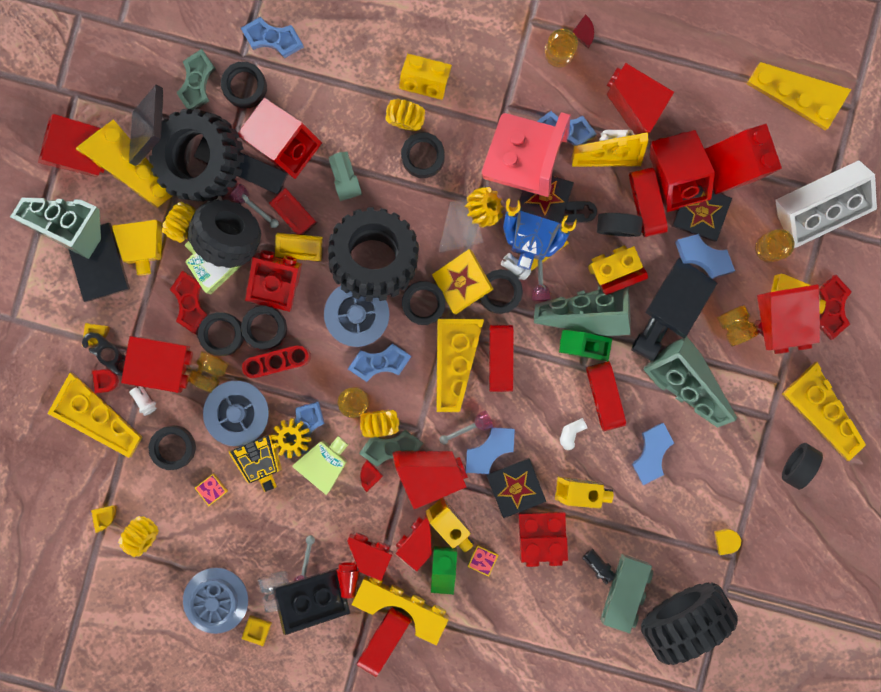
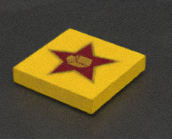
M470 249L432 274L438 287L443 291L453 314L459 313L494 290Z

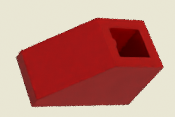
M427 515L423 519L418 517L410 527L413 531L408 537L403 535L396 543L398 548L395 554L416 572L432 555L431 528Z
M361 533L350 534L347 542L359 572L382 581L393 551L389 550L390 546L382 542L372 543L368 541L369 537Z

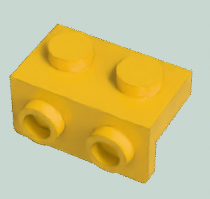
M407 53L400 75L399 89L443 100L452 65Z
M626 245L613 250L614 254L609 257H605L602 254L591 259L593 263L587 267L590 274H595L599 285L643 267L635 246L627 249Z

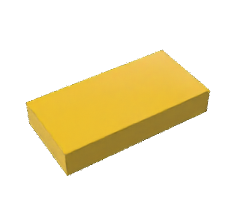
M285 233L276 234L275 257L292 256L300 260H322L323 237Z

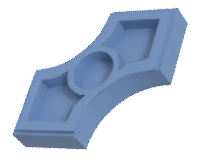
M259 17L241 27L253 50L260 47H269L277 50L286 58L304 48L292 25L277 28L268 25Z
M550 111L537 122L556 126L559 117ZM584 116L570 120L567 142L572 145L585 144L597 135Z
M699 234L678 239L675 242L682 262L702 267L711 279L731 274L735 271L728 251L716 250L707 246L701 240Z
M392 343L385 351L376 354L360 350L348 370L368 382L372 376L380 372H392L400 375L412 356Z
M319 402L296 408L295 426L300 421H303L304 425L301 430L310 429L308 433L304 434V437H310L317 427L325 424ZM288 432L287 435H289V437H286L287 442L292 441L293 444H295L296 442L294 440L297 439L296 435H291ZM300 448L302 454L309 452ZM286 450L285 453H284L285 459L288 458V457H287V450Z
M660 423L642 433L644 448L640 457L632 463L642 485L664 475L662 458L666 450L674 444L664 423Z
M491 427L489 437L482 445L467 449L466 473L489 474L490 467L497 457L504 453L514 452L515 429Z

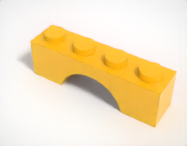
M366 575L352 602L353 606L371 615L387 606L403 608L414 620L415 636L436 646L449 620V615L445 614L446 610L437 605L431 607L425 604V600L419 596L413 595L410 597L404 594V590L395 585L389 587L383 584V580L379 581Z

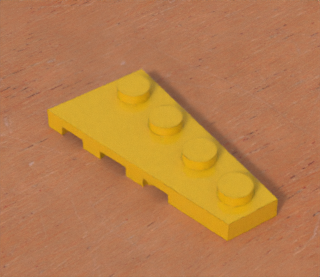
M762 62L757 65L747 82V85L823 130H827L852 90Z
M114 119L76 147V150L89 157L95 164L104 168L117 180L126 184L132 191L154 207H160L172 197V195L166 192V188H162L157 183L159 177L153 176L151 168H154V166L149 163L146 157L137 166L129 163L130 138Z
M438 319L437 412H460L484 319Z
M814 362L782 395L846 461H850L866 444L854 423L844 411L841 401L834 394L833 387L823 375L818 362Z
M69 373L47 413L128 458L132 457L142 439V436L74 373Z

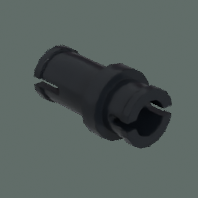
M593 548L582 557L593 569L595 576L598 579L601 578L605 585L615 578L616 574L610 569L611 565L605 563Z

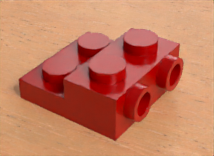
M262 250L261 253L257 252L252 259L245 301L290 312L293 306L296 287L299 283L302 263H298L297 258L292 256H284L283 259L274 257L275 253L268 250Z
M565 512L518 513L521 563L526 562L527 567L540 566V562H549V566H562L563 561H568Z

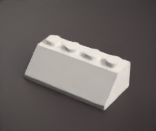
M858 160L776 199L777 216L791 246L797 248L877 210L875 174Z

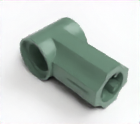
M339 152L330 156L329 161L336 180L334 184L339 200L343 201L362 195L348 152Z

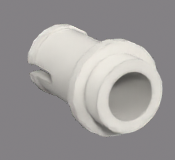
M508 253L503 258L506 261L502 260L501 266L515 274L518 279L525 280L530 275L531 269L527 270L518 267L519 260L512 256L511 253Z
M138 386V388L135 387L129 392L140 408L139 413H143L146 416L157 409L155 407L156 402H152L144 387Z

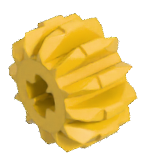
M393 99L390 100L387 106L385 118L392 126L410 131H418L424 123L425 109L419 106V104Z
M490 187L478 188L466 198L468 203L464 207L469 210L467 216L472 217V224L478 223L479 227L492 226L503 217L501 212L505 208L501 205L503 198L497 197V191H492Z
M182 201L174 205L173 209L165 217L162 232L174 241L183 242L189 236L188 229L196 211L195 208Z
M394 410L367 412L360 416V429L364 437L387 436L396 434L399 431V418Z
M295 418L290 419L289 425L286 420H282V428L279 426L274 427V430L279 435H271V439L278 440V443L272 446L274 449L279 446L282 447L278 453L280 456L287 450V457L292 458L294 450L297 457L302 455L300 448L305 451L309 449L303 442H310L312 440L311 437H304V434L308 433L310 429L301 430L304 425L303 421H300L295 426ZM288 432L291 435H296L297 439L294 440L296 442L295 444H293L292 441L287 442L286 437H289V435H287Z
M138 516L125 527L118 543L125 553L133 557H139L144 552H147L148 548L156 540L159 532L158 526L149 518Z

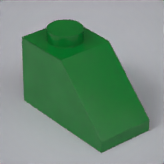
M562 330L559 353L609 361L612 339L586 332Z
M434 546L431 593L454 595L457 547Z

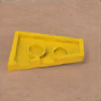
M648 132L574 146L572 167L641 166L648 144Z

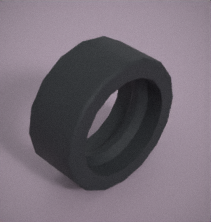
M236 62L224 71L221 78V89L224 96L234 106L252 108L264 99L267 92V82L263 73L256 65L249 62ZM241 72L251 73L257 80V90L249 98L236 97L231 90L232 79Z
M418 132L411 135L404 142L401 149L402 163L411 175L417 178H429L441 170L445 161V149L442 142L435 135L428 132ZM419 142L431 144L437 153L435 163L426 169L415 167L410 160L411 148Z
M600 213L598 215L597 233L610 236L638 237L641 236L643 218L638 215L624 213Z
M499 269L488 273L486 276L489 282L498 278L508 280L514 288V296L509 303L501 306L492 303L487 294L480 298V302L484 308L492 313H509L518 306L522 299L523 289L520 280L508 270Z
M419 281L413 283L405 290L402 297V308L404 314L411 322L418 325H429L442 317L446 299L443 291L436 284L429 281ZM419 290L431 291L436 296L437 308L430 316L420 317L410 307L412 295Z
M265 305L254 307L243 317L241 324L242 336L253 348L261 350L273 349L280 345L286 336V320L282 313L273 307ZM267 314L276 320L278 330L273 339L263 342L253 336L251 324L255 317Z
M216 312L208 315L202 320L198 328L200 345L206 352L214 356L234 354L244 341L241 331L242 323L235 316L228 313ZM217 321L230 323L235 331L233 342L225 348L213 346L208 338L210 326Z
M163 427L156 431L150 439L148 446L149 456L153 463L161 469L168 471L180 469L188 465L194 458L196 451L195 440L192 434L183 427ZM169 434L178 435L185 442V454L178 461H167L159 452L160 441Z
M802 443L787 460L782 471V480L798 490L803 489L817 474L823 460V453L807 443Z

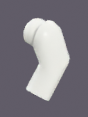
M604 130L599 141L635 134L632 130Z
M583 418L564 426L560 437V444L565 450L573 449L575 447L576 433L587 429Z

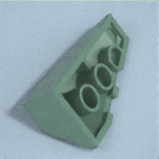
M21 198L10 216L17 222L87 259L90 258L101 240L100 210L83 200L65 201L64 199H56V201H49L44 198Z
M598 286V290L585 293V291L577 292V296L572 298L559 297L535 304L534 323L604 336L630 335L629 286L605 295L600 286Z
M687 336L669 344L653 361H650L643 370L659 388L671 391L676 395L675 399L681 403L685 401L694 407L695 413L717 428L736 421V414L702 354Z

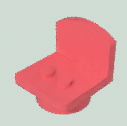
M561 112L556 126L503 113L500 116L482 169L483 179L549 197L555 160L561 142H567L569 136L570 114Z

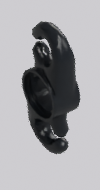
M87 333L82 339V346L88 348L89 339H97L98 345L89 348V352L94 354L100 363L116 375L122 376L123 371L118 368V364L124 362L126 356L122 355L115 345L99 333ZM105 348L113 349L115 352L114 359L111 361L104 360L101 357L102 350Z

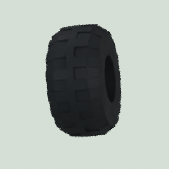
M218 199L200 205L195 211L189 225L188 239L197 255H200L207 263L209 262L217 267L232 268L242 266L252 259L260 244L262 233L259 223L251 211L237 202Z

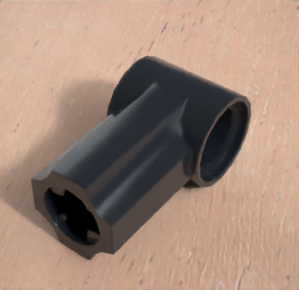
M650 317L643 332L635 339L631 351L653 361L661 348L662 343L660 342L668 328Z

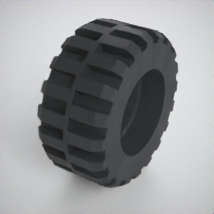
M182 109L180 113L174 112L170 114V120L164 119L162 121L161 140L152 149V155H149V163H152L154 168H151L153 176L159 177L157 183L162 188H166V192L170 195L184 200L213 201L218 196L227 194L229 191L227 188H233L237 183L235 180L236 176H241L242 169H240V163H244V156L240 152L244 148L242 142L237 141V138H239L238 132L232 129V124L222 119L221 116L206 111ZM202 134L210 148V159L206 169L199 176L193 178L185 167L184 153L188 143L195 136Z
M369 207L364 212L361 209L353 211V216L347 214L343 217L342 224L337 223L333 229V234L330 235L328 247L330 273H333V279L336 284L341 283V290L345 293L351 291L352 297L360 299L362 296L366 297V301L373 302V298H379V301L387 300V295H391V297L399 295V290H405L409 286V281L413 280L419 252V244L416 241L417 236L414 230H410V224L406 220L400 221V215L395 212L391 215L387 213V209L383 208L380 211H374V207ZM370 240L380 241L394 251L395 260L384 268L368 269L360 266L353 260L351 251L362 242Z
M707 582L702 585L697 584L694 587L686 588L684 591L674 594L671 598L664 600L659 606L653 608V611L649 612L646 618L643 619L641 632L658 661L666 665H677L680 662L685 663L690 659L698 658L701 654L707 653L715 646L720 645L736 629L738 616L722 588L715 583Z

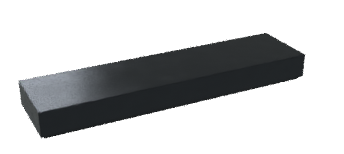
M203 136L194 157L209 163L210 148L206 138ZM241 153L244 156V163H240L242 173L241 176L237 177L278 195L288 174Z

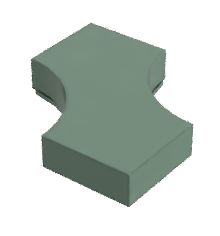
M202 49L183 61L186 69V79L184 85L177 91V95L185 107L191 110L199 109L209 102L206 84L209 76L216 70Z
M404 430L399 436L390 439L370 438L359 454L378 467L385 460L393 458V452L419 451L424 443L407 430Z

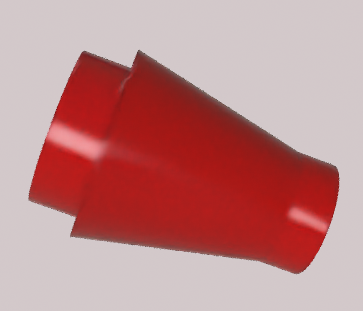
M354 562L339 563V569L336 571L341 597L354 598L359 575L357 564Z

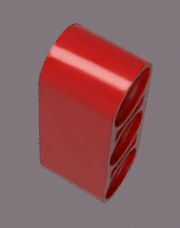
M654 168L629 172V181L638 216L643 218L642 236L649 237L667 233V220Z
M490 325L489 392H513V325Z
M304 346L288 347L246 359L243 362L242 371L249 378H260L307 365L310 362L311 353ZM299 349L305 353V359L300 363L294 359V353ZM276 355L282 358V366L278 369L274 368L271 363L272 358ZM254 361L260 366L259 372L255 375L249 370L250 364Z
M607 361L587 366V376L602 431L605 432L626 426V419L611 363Z
M391 607L356 665L377 677L409 626L411 619Z

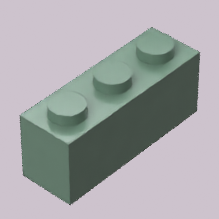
M621 554L615 572L616 576L612 581L600 618L603 625L630 633L631 629L636 627L639 619L637 614L639 605L642 606L646 598V592H644L646 584H649L653 577L652 566L648 562Z

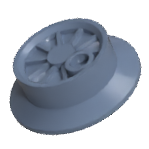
M339 286L327 299L324 308V320L330 334L340 343L352 347L366 346L379 339L386 330L389 322V306L386 300L379 301V298H373V302L366 301V297L362 296L360 299L352 297L351 291L345 293L341 290V286Z
M229 381L217 386L207 397L203 408V419L208 432L217 441L229 446H243L256 440L265 430L269 418V408L264 395L255 386L243 381Z
M209 568L196 574L187 584L183 595L184 611L189 621L199 630L213 634L224 633L236 627L244 618L248 608V592L243 581L233 572L223 568Z

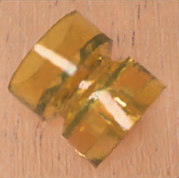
M558 29L550 35L545 48V58L550 65L560 68L570 64L578 46L575 34L567 29Z
M776 229L758 238L755 245L756 254L764 262L772 263L792 254L795 242L789 232Z
M746 305L734 308L717 317L722 329L728 331L726 338L731 347L759 335L754 322H749L748 320L750 314Z
M201 351L196 361L198 367L192 369L188 382L212 393L220 383L219 376L224 375L229 364L209 353ZM203 370L211 373V378L202 375Z
M351 387L341 392L337 404L343 415L355 418L368 410L370 398L362 388Z

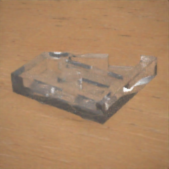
M467 199L450 202L439 247L440 253L483 243L478 223L472 224V217L467 216L469 210L464 207L468 203Z

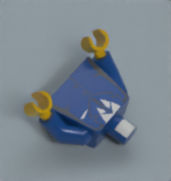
M510 199L506 201L507 212L505 214L503 230L507 243L512 246L511 251L520 254L517 264L520 268L530 270L534 259L543 260L545 257L554 255L563 247L570 231L574 230L576 226V219L573 225L566 224L565 221L568 215L563 218L562 227H560L561 223L520 211L519 200L517 206L513 208L509 206Z

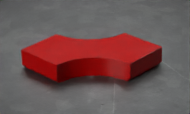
M182 271L170 288V291L176 296L179 303V314L176 322L197 335L202 320L208 314L200 304L199 294L201 285L197 279Z
M833 275L819 288V295L826 302L824 312L820 315V329L830 340L836 338L850 325L845 315V303L852 291L837 275Z

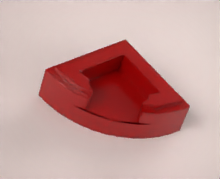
M368 460L363 464L360 473L361 484L366 492L384 476Z

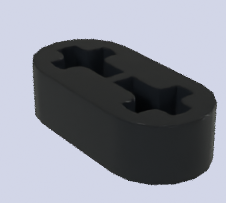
M590 201L568 202L565 211H573V214H568L565 222L566 224H574L575 219L577 220L576 224L591 222L597 215L595 204ZM584 206H588V210H592V214L585 218L584 214H577V211H582Z

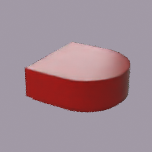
M110 369L92 371L95 394L111 392L118 386V376Z

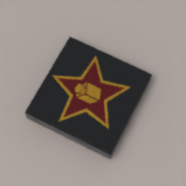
M552 176L549 197L522 190L519 199L520 211L561 223L574 182Z
M698 186V194L689 199L705 196L703 187ZM712 191L711 200L679 208L672 227L694 235L699 234L702 238L716 242L732 198L720 193L715 195L714 191Z
M530 458L486 474L503 519L546 502Z

